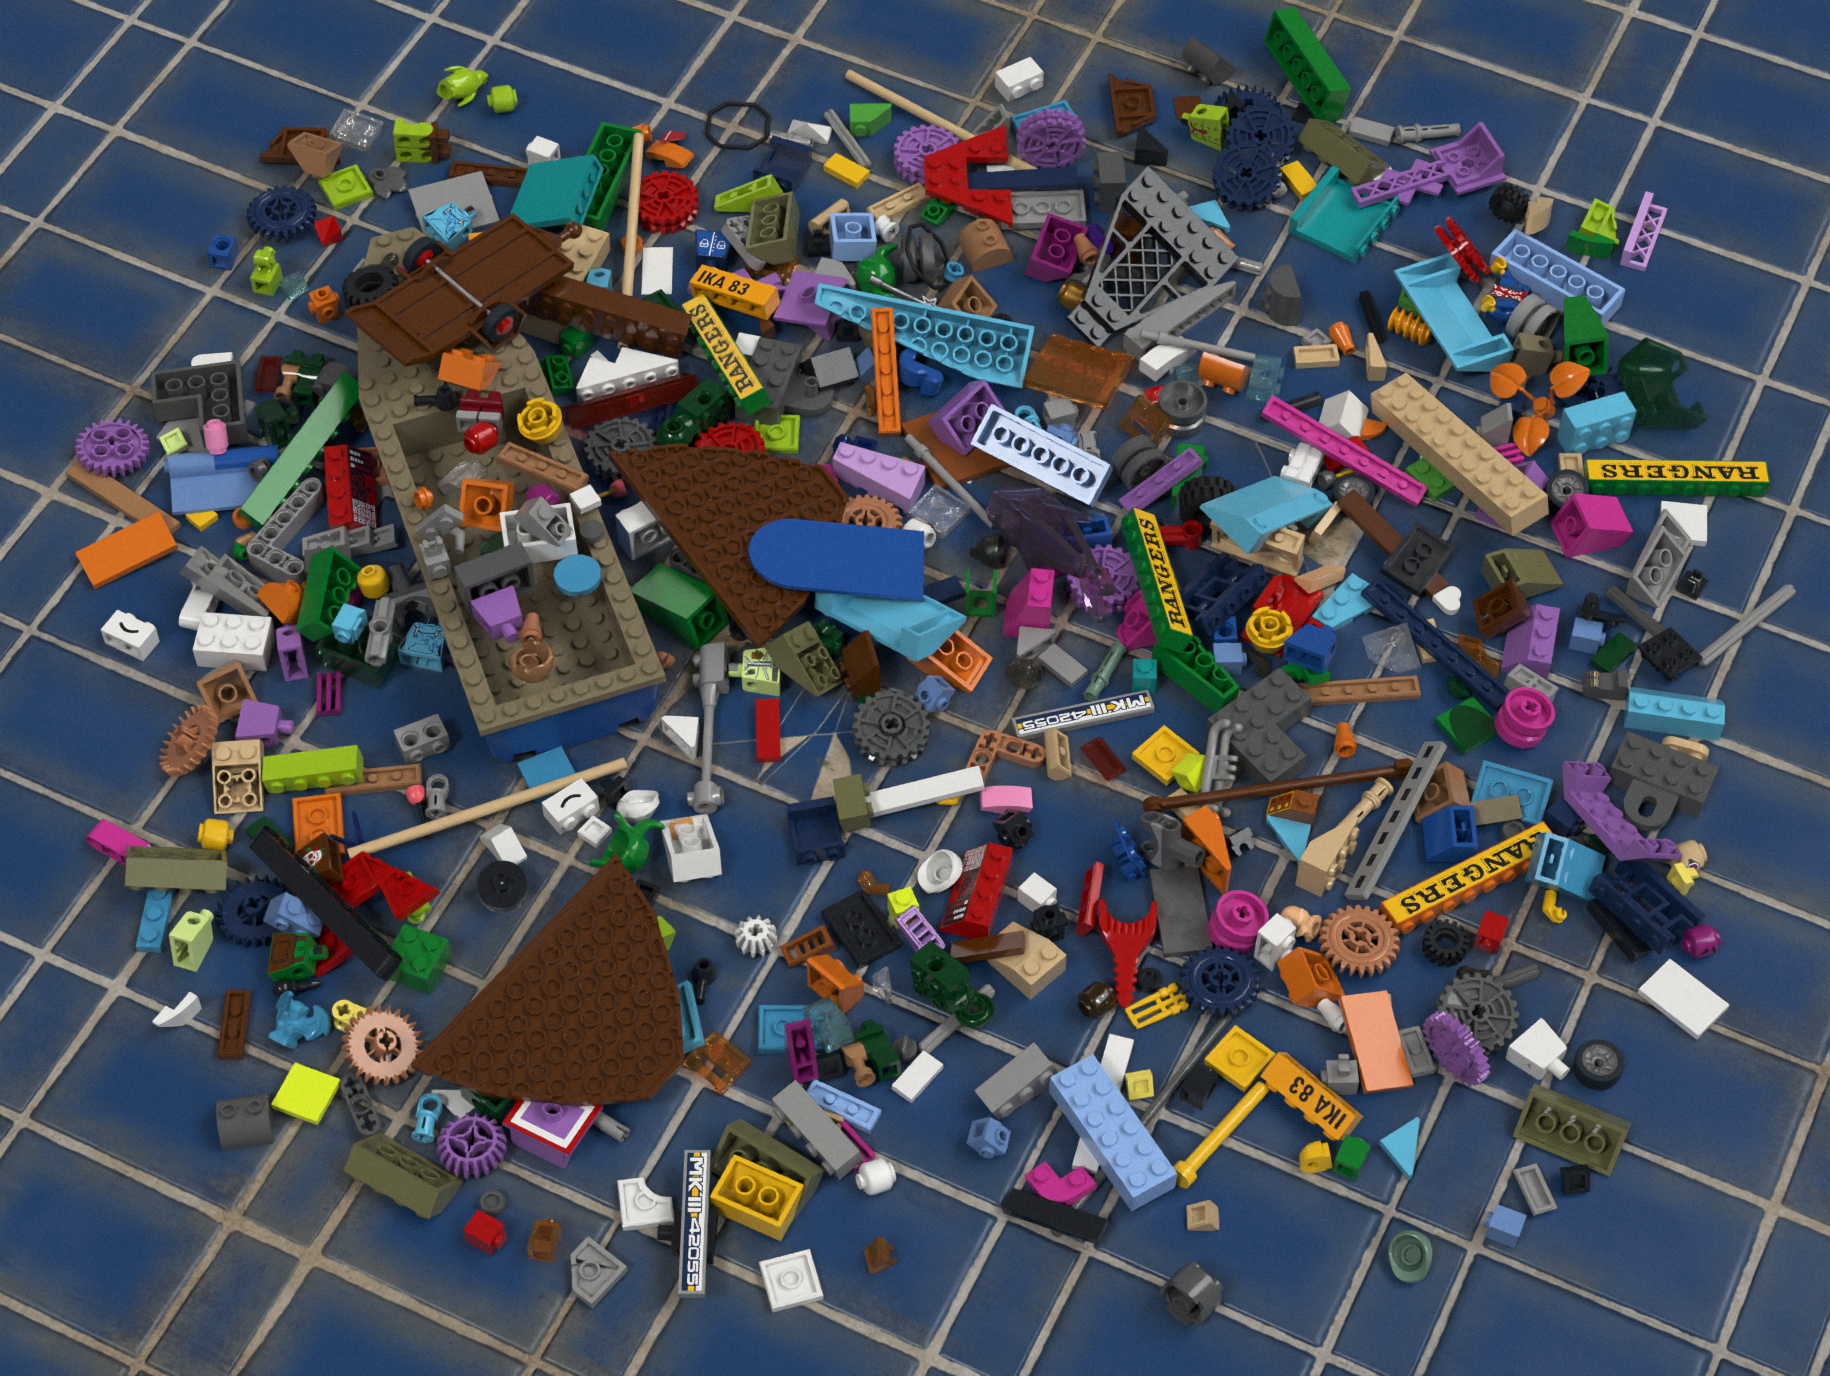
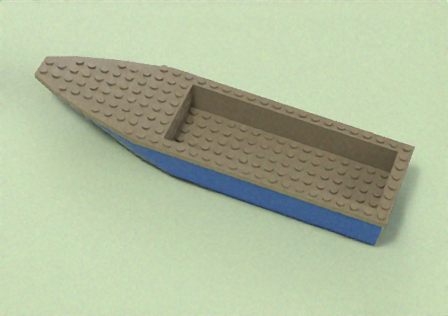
M410 227L372 237L363 268L367 265L386 266L394 271L399 284L403 283L405 280L400 276L395 267H404L403 257L409 246L417 239L426 235L415 227ZM357 327L360 405L480 737L484 736L491 756L493 758H501L505 764L513 761L514 754L534 750L535 754L539 755L559 746H562L564 749L617 733V725L637 717L640 723L648 721L651 712L657 708L659 683L666 681V675L598 507L580 514L571 501L569 492L497 463L496 457L509 441L583 472L563 421L560 435L556 440L548 444L535 443L524 437L519 431L517 416L518 413L521 414L527 407L526 403L535 398H544L546 401L555 403L533 348L519 332L517 337L492 353L478 343L473 335L446 351L451 352L452 349L460 350V348H467L473 350V354H489L495 356L494 360L501 362V366L488 390L477 391L480 392V397L488 398L491 391L501 393L504 408L502 434L497 436L498 443L494 448L483 455H476L475 453H470L464 446L463 438L465 432H458L456 413L460 409L461 396H466L468 390L475 389L438 379L443 354L434 360L404 367ZM442 385L450 386L458 400L457 406L450 411H441L436 408L435 404L414 406V395H435L437 389ZM484 476L482 479L514 482L515 487L511 511L520 510L526 501V493L530 487L542 483L548 485L559 494L560 504L570 503L578 555L592 557L600 566L601 583L598 588L588 595L584 596V594H581L578 597H571L558 590L554 581V569L562 559L532 563L536 591L521 596L517 600L523 624L526 614L533 612L539 615L543 634L542 642L548 644L554 654L552 670L541 682L528 683L515 677L509 669V658L512 653L523 646L520 639L514 643H507L504 637L492 640L473 615L469 616L459 597L454 567L463 562L481 557L486 553L504 548L502 532L457 525L456 527L465 532L463 555L458 556L454 554L455 536L447 533L442 537L450 559L452 574L429 580L419 545L423 544V540H427V542H430V540L416 533V525L444 504L459 511L462 479ZM419 487H425L433 495L434 501L428 510L418 509L415 505L413 493ZM587 520L599 521L603 525V538L596 543L583 541L580 536V526Z

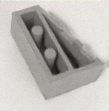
M1033 1042L974 1091L999 1120L1009 1116L1015 1109L1049 1089L1050 1077L1057 1074L1058 1071Z

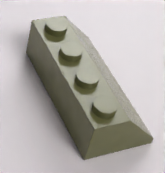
M1310 118L1297 139L1303 144L1302 147L1305 150L1316 153L1318 155L1317 158L1321 162L1329 163L1339 168V174L1347 176V181L1354 186L1374 181L1386 168H1390L1388 163L1330 121Z
M793 191L752 200L745 247L746 252L773 265L787 264L795 260L800 210Z
M126 845L125 886H129L132 890H144L145 887H155L157 891H169L170 888H180L182 892H194L195 889H204L207 893H219L220 890H226V850Z
M1534 1083L1513 1137L1580 1165L1587 1164L1590 1169L1610 1177L1632 1123Z
M741 1118L726 1125L710 1165V1171L721 1177L735 1154L803 1184L804 1188L793 1220H795L813 1196L825 1172V1169Z
M382 1133L354 1143L344 1171L352 1175L354 1180L368 1184L373 1187L375 1192L391 1197L396 1204L406 1206L414 1210L419 1217L428 1219L442 1213L464 1182V1179L456 1177L453 1173L448 1172L441 1166Z

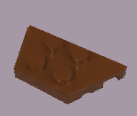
M1108 74L1116 137H1121L1138 129L1140 126L1143 127L1156 121L1151 85L1138 83L1128 78L1122 81L1115 79L1114 74Z
M284 127L278 133V136L269 143L270 148L265 153H260V163L299 164L287 147L288 142L303 132L330 139L329 133L326 128ZM340 155L335 165H341Z

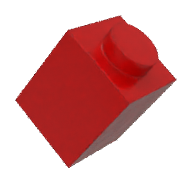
M1486 910L1476 935L1474 947L1479 948L1483 952L1498 954L1509 918Z
M480 1210L476 1211L463 1229L466 1242L491 1256L496 1249L502 1248L507 1238L504 1224Z

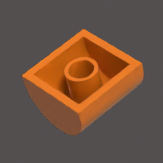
M1203 352L1198 369V378L1203 379L1201 384L1213 388L1215 384L1223 386L1222 391L1235 395L1236 391L1241 392L1244 389L1253 368Z
M287 580L286 583L270 582L263 585L256 595L282 624L297 625L306 581H303L302 584H297L292 580Z

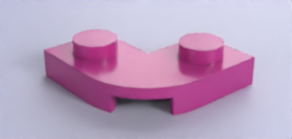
M1045 1161L1024 1175L1025 1181L1038 1196L1058 1203H1066L1067 1206L1097 1189L1096 1182L1082 1166L1060 1179Z

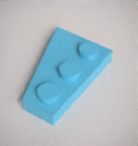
M688 980L677 984L680 994L684 1054L705 1045L693 987Z

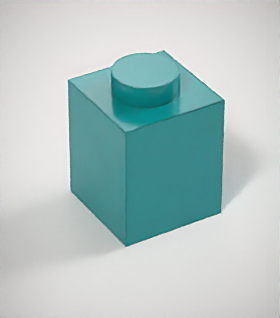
M1133 659L1132 693L1148 690L1150 695H1155L1157 659Z

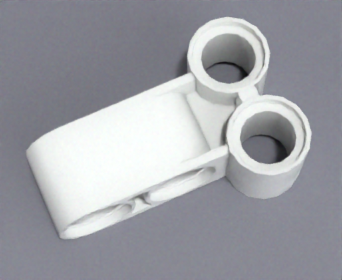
M191 581L193 589L180 613L179 626L198 631L202 612L214 613L220 599Z

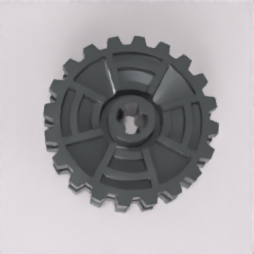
M624 416L623 419L613 417L612 421L605 419L602 421V425L596 424L593 426L594 431H589L587 433L588 439L584 441L586 464H589L588 470L594 472L595 478L602 477L605 483L622 479L624 484L628 485L608 459L609 452L617 451V453H624L633 448H637L638 451L650 450L652 446H657V439L654 437V431L648 429V424H640L637 418L629 420V417Z
M886 690V694L878 691L875 692V697H866L865 704H859L857 709L859 712L854 713L852 737L856 739L854 741L855 747L861 748L860 755L862 757L866 755L869 757L868 762L874 763L877 761L879 762V767L889 764L891 768H896V764L906 766L908 760L916 761L917 753L923 754L925 751L924 745H927L929 741L930 720L926 719L928 717L927 710L921 709L923 704L920 701L914 702V696L911 694L906 697L903 695V691H898L897 694L893 693L892 690Z
M1468 973L1463 974L1461 980L1456 977L1451 981L1450 985H1446L1434 1006L1439 1013L1442 1011L1446 1015L1450 1013L1453 1020L1457 1017L1461 1025L1466 1024V1030L1473 1032V1038L1480 1041L1479 1047L1485 1049L1483 1055L1488 1057L1492 1051L1494 1053L1499 1052L1501 1047L1505 1046L1512 1038L1513 1031L1517 1029L1518 1024L1515 1023V1020L1519 1018V1012L1514 1011L1517 1002L1510 999L1512 992L1504 990L1502 988L1504 984L1501 981L1493 982L1492 976L1488 975L1486 978H1482L1481 973H1475L1473 977H1470Z

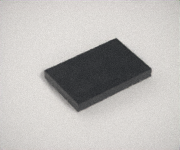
M1416 522L1381 568L1380 573L1419 597L1455 547Z
M863 889L821 910L822 918L859 970L901 948V942Z

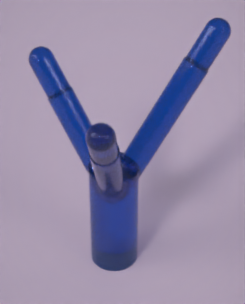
M352 811L351 814L358 844L333 834L330 835L335 841L349 847L364 843L357 814L355 811Z

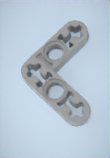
M750 215L728 218L721 228L722 233L750 268L757 271L762 270L767 262L746 252L745 249Z

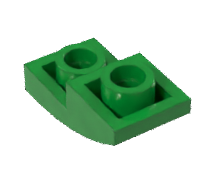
M936 198L935 201L930 200L919 216L921 219L938 227L952 215L959 205L953 202L948 204Z
M1572 229L1568 236L1566 250L1590 257L1610 258L1615 240L1596 232L1591 238Z

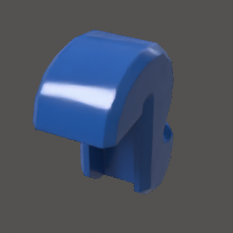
M909 348L903 350L897 362L898 380L910 387H920V392L923 395H937L944 380L942 373L916 362L918 352Z

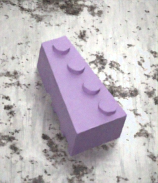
M840 442L833 457V471L837 478L856 488L861 487L867 490V493L871 496L877 495L880 498H885L887 503L891 502L894 504V507L897 506L903 509V513L911 515L925 484L924 465Z

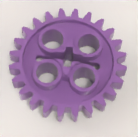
M110 418L109 423L100 420L101 425L92 423V429L85 427V433H79L80 439H76L75 452L77 461H80L81 467L87 468V472L94 470L96 476L100 472L103 473L105 478L109 473H112L113 478L116 477L117 473L125 476V471L127 470L134 473L133 467L140 469V462L146 463V457L149 456L150 443L148 435L144 433V429L138 428V424L131 426L130 420L125 424L122 423L121 418L117 422H113V419Z
M1436 1011L1424 1020L1423 1027L1425 1029L1422 1030L1426 1035L1424 1040L1430 1043L1427 1047L1434 1051L1433 1057L1440 1060L1439 1064L1441 1066L1444 1065L1448 1073L1452 1072L1455 1080L1459 1077L1462 1084L1466 1082L1468 1086L1472 1084L1476 1086L1488 1077L1490 1065L1486 1062L1489 1060L1488 1057L1483 1055L1485 1049L1479 1047L1480 1041L1473 1038V1032L1466 1030V1024L1461 1025L1457 1017L1453 1020L1450 1013L1446 1015L1444 1011L1440 1013Z

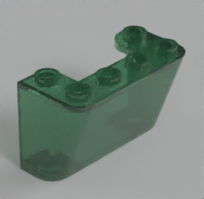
M1647 337L1627 352L1617 364V371L1624 391L1636 409L1634 419L1637 425L1640 427L1690 430L1698 428L1707 420L1701 402H1696L1689 409L1682 407L1673 385V381L1688 369L1682 352ZM1676 361H1679L1678 369L1675 372H1673V364Z

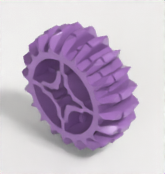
M466 1112L465 1118L462 1119L456 1115L455 1123L448 1121L446 1124L447 1128H441V1136L437 1139V1154L440 1157L441 1164L446 1166L448 1172L454 1170L456 1177L464 1173L466 1179L472 1174L478 1179L479 1173L482 1172L488 1176L489 1168L496 1170L498 1167L497 1163H503V1155L507 1152V1139L502 1126H498L496 1119L490 1121L487 1114L480 1118L478 1112L475 1113L474 1117H470Z

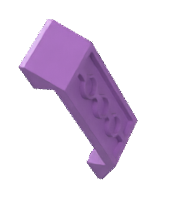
M1564 761L1562 764L1564 799L1619 861L1660 862L1677 860L1682 857V854L1676 849V845L1668 839H1644L1637 832V828L1625 819L1623 812L1609 801L1610 798L1603 791L1610 782L1611 777L1605 771V767L1598 762Z

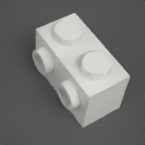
M1276 913L1257 933L1254 958L1272 972L1278 967L1277 962L1293 949L1296 941V927L1288 918H1283Z

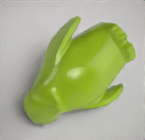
M462 66L448 67L444 71L453 73L439 82L436 92L438 96L445 100L463 98L457 105L458 107L463 106L475 97L477 90L481 86H484L488 80V73L483 70H468Z

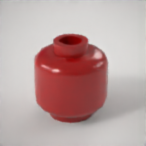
M479 421L465 431L463 438L464 446L472 454L483 455L497 445L498 431L493 424Z

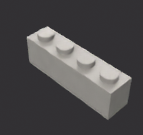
M796 1080L772 1098L775 1109H773L775 1115L780 1121L786 1120L790 1123L789 1130L796 1139L802 1138L807 1143L805 1148L814 1158L818 1155L823 1161L821 1166L830 1176L834 1173L840 1180L863 1161L859 1149Z

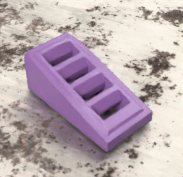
M911 905L895 919L915 953L930 940L941 949L946 946L915 905ZM914 916L915 920L907 925L906 922ZM919 925L921 928L913 933L912 930ZM925 934L926 937L919 941V938Z

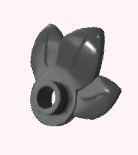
M391 166L386 169L373 168L369 172V181L374 186L378 196L387 200L391 192H408V185L404 179L407 172L404 169Z

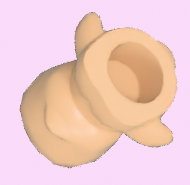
M1293 905L1287 906L1282 910L1281 916L1288 918L1296 927V937L1303 935L1306 943L1311 942L1317 937L1321 928V916H1310L1308 911Z

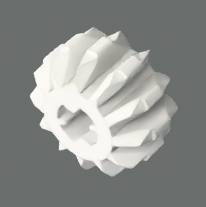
M760 915L754 920L748 916L747 922L740 921L739 928L735 931L737 947L741 948L744 955L751 952L752 958L755 957L756 953L764 957L765 951L772 952L773 944L777 942L775 926L770 925L768 918L761 921Z

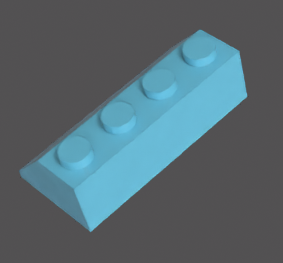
M1628 687L1625 697V728L1719 741L1725 724V704L1722 700Z

